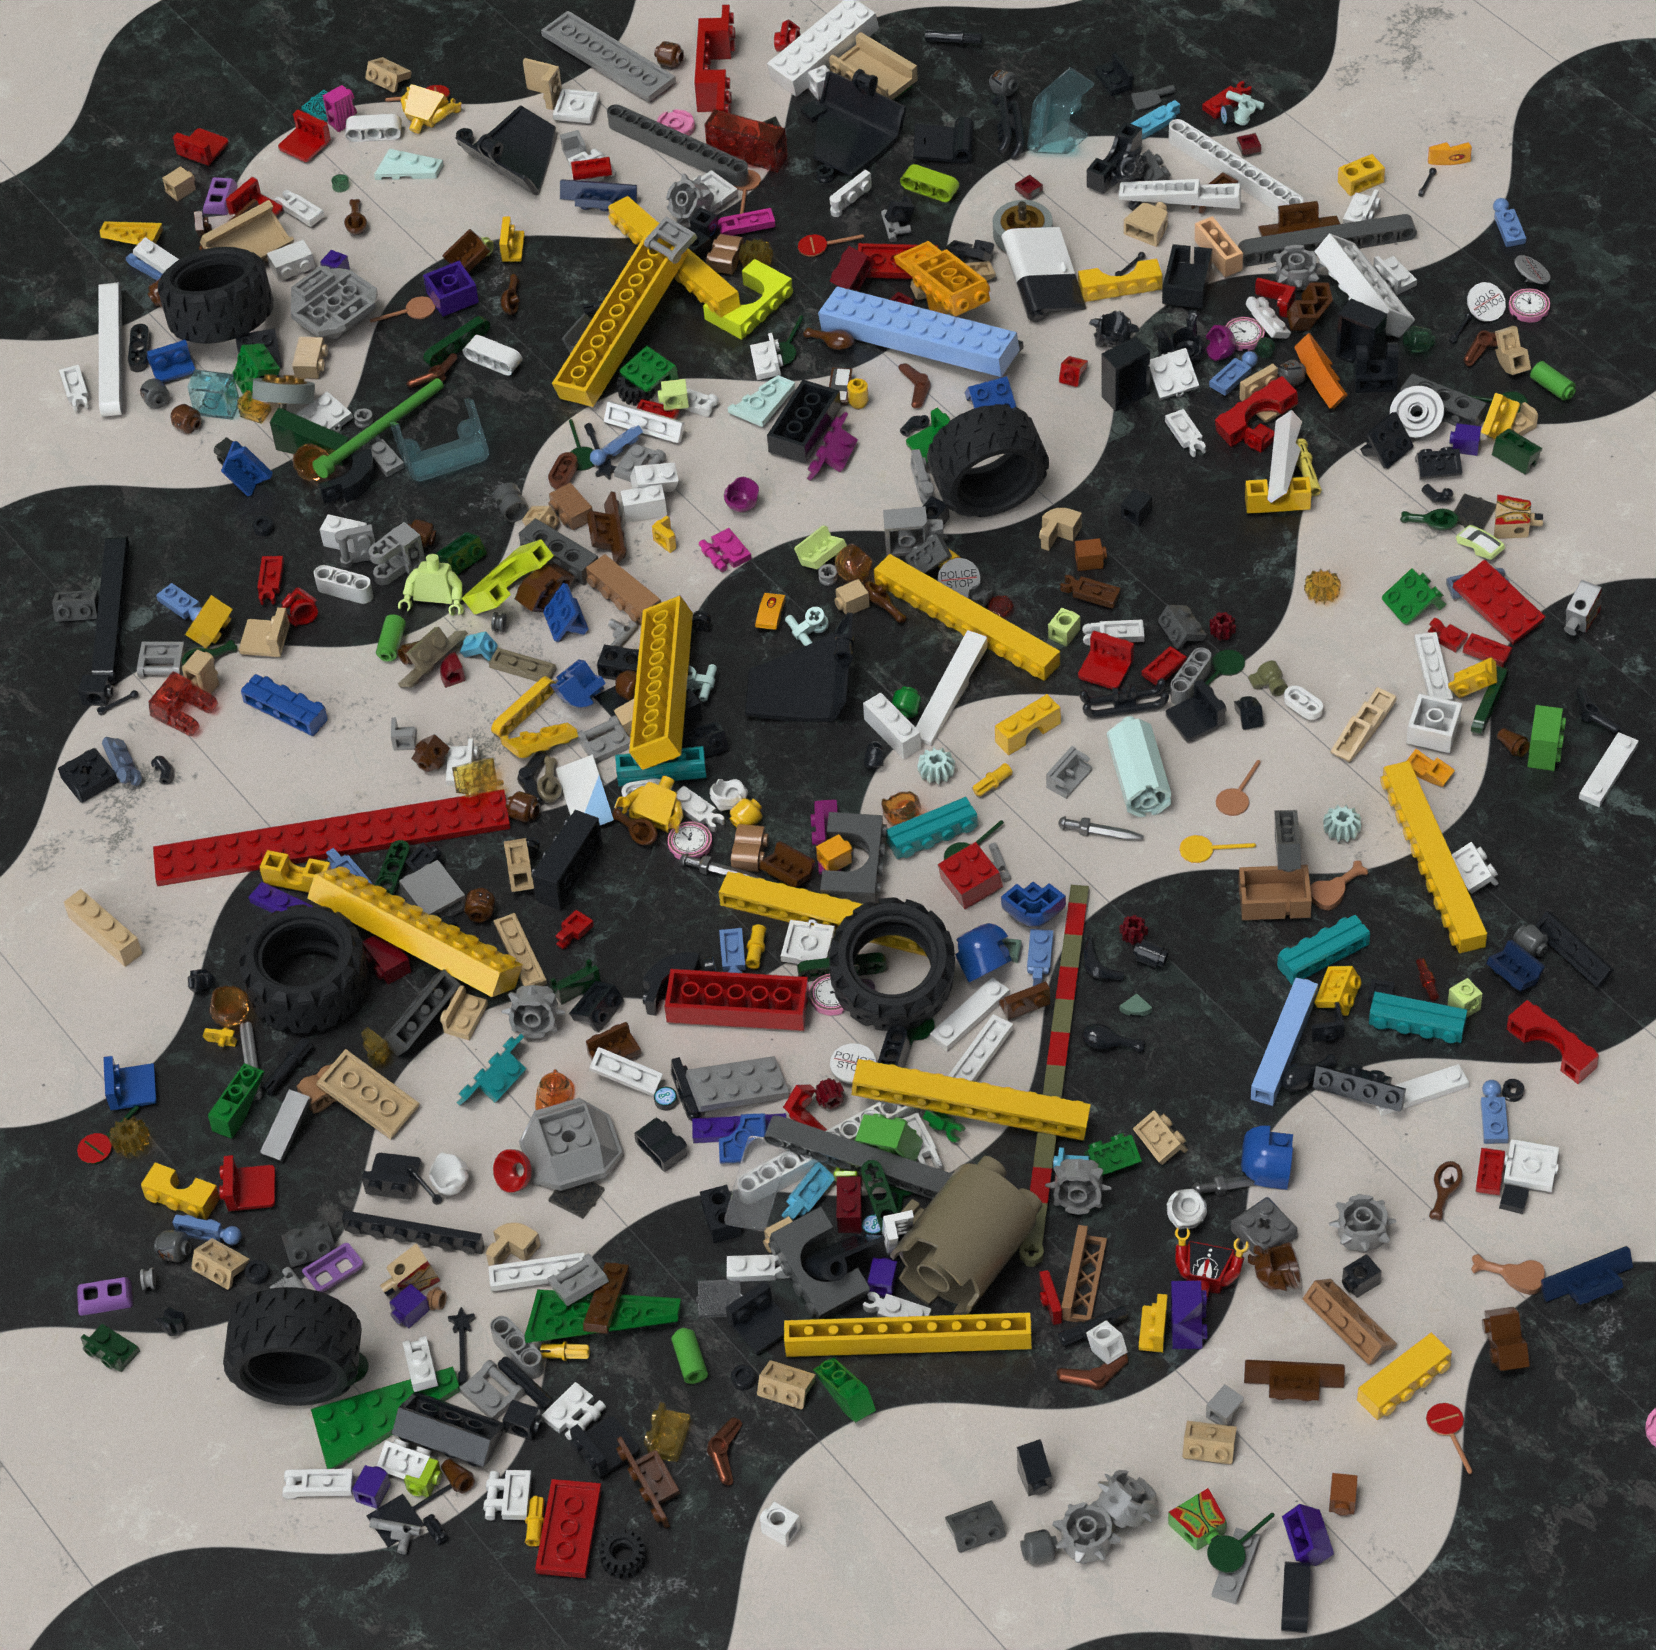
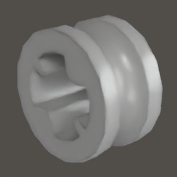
M359 409L354 413L355 425L357 427L367 428L373 423L372 412L369 409Z
M826 564L819 568L818 574L821 584L829 586L836 583L838 575L837 568L834 565Z
M150 1268L148 1271H145V1269L140 1270L142 1290H147L148 1287H151V1289L156 1288L154 1268Z

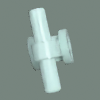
M1228 91L1226 94V98L1239 102V108L1234 112V121L1239 125H1247L1250 121V114L1255 109L1262 110L1264 107L1263 102L1254 100L1249 95H1240L1232 91Z
M819 607L808 609L805 614L806 620L801 624H798L792 615H788L785 618V621L792 629V634L804 646L813 643L807 635L811 632L822 633L829 626L827 617Z
M710 664L706 675L696 674V670L692 666H688L687 689L690 688L693 693L697 689H701L699 696L701 701H707L710 690L714 687L716 665Z

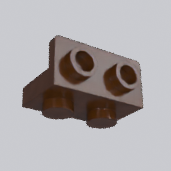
M469 229L442 256L450 264L460 261L467 273H469L491 251L483 239L473 230Z
M779 841L776 843L774 853L761 860L759 868L766 871L770 876L785 882L788 886L797 888L811 879L815 861Z
M1045 981L1004 997V999L999 1001V1005L1006 1018L1011 1020L1049 1005L1050 987Z
M627 1022L614 1025L611 1029L593 1035L590 1039L586 1040L587 1053L591 1060H593L598 1047L629 1060L641 1054V1048L630 1033Z

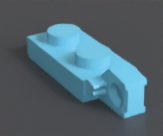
M1175 100L1168 103L1167 106L1162 105L1131 124L1142 128V139H1145L1169 125L1176 115L1180 113V104Z
M820 1162L815 1163L788 1196L789 1198L786 1202L789 1206L781 1216L784 1219L789 1216L793 1220L798 1214L803 1216L809 1212L835 1180L834 1175Z

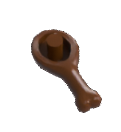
M351 199L349 201L351 213L345 218L344 224L349 233L360 235L366 229L367 219L359 213L360 199Z
M516 274L510 275L509 288L501 296V307L508 315L517 312L518 302H520V298L516 294V288L520 280Z
M808 327L803 332L805 338L822 339L832 349H846L854 343L852 335L844 330L824 332Z
M870 581L864 584L865 589L869 593V600L888 611L897 622L904 623L906 621V616L891 604V599L886 593L887 588L884 584L878 586Z
M619 808L614 809L612 813L614 821H619L629 828L630 836L636 843L650 845L657 840L658 832L652 822L645 818L631 819L623 814Z
M1454 1161L1444 1162L1434 1174L1437 1199L1434 1208L1429 1213L1431 1219L1442 1220L1443 1208L1448 1196L1455 1192L1461 1184L1462 1169Z

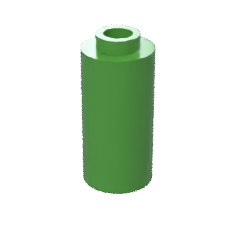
M1540 361L1532 369L1531 379L1561 400L1570 399L1575 394V383L1544 361Z
M398 615L386 616L377 645L376 655L386 662L396 659L406 622Z
M687 1328L677 1330L671 1340L684 1381L688 1384L701 1382L706 1379L708 1372L695 1332Z

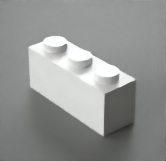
M882 693L863 703L864 720L903 760L921 749L920 732Z

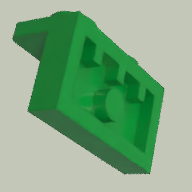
M1124 1133L1115 1135L1110 1138L1111 1142L1103 1144L1102 1141L1088 1145L1089 1149L1084 1152L1085 1156H1089V1160H1094L1099 1165V1168L1103 1169L1102 1176L1142 1161L1132 1134L1126 1137Z

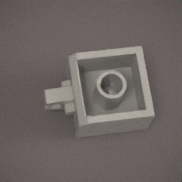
M925 506L883 510L887 556L889 554L895 557L907 556L911 553L913 547L924 544L927 541L926 538L934 533L944 534L943 521L940 519H927Z

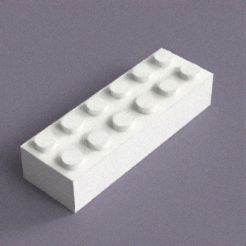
M843 0L767 63L770 78L794 96H799L809 87L808 71L823 65L830 70L829 57L831 55L838 58L856 45V35L860 32L870 37L879 29L876 13L857 0Z
M1329 233L1314 251L1319 257L1318 261L1324 267H1327L1329 270L1328 274L1338 281V287L1349 295V300L1352 298L1387 313L1386 335L1400 338L1415 321L1414 317L1355 243Z

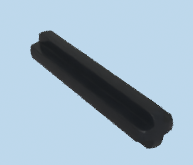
M503 1357L499 1360L498 1368L516 1385L523 1387L525 1393L543 1410H547L553 1404V1398L511 1359Z

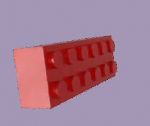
M670 969L664 1006L667 1023L804 1031L809 999L808 977Z

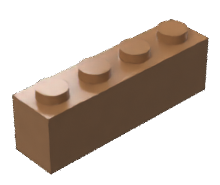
M606 554L586 567V580L592 588L595 587L599 590L605 599H610L619 610L626 612L632 621L638 622L640 625L642 624L643 610L661 603L659 597Z

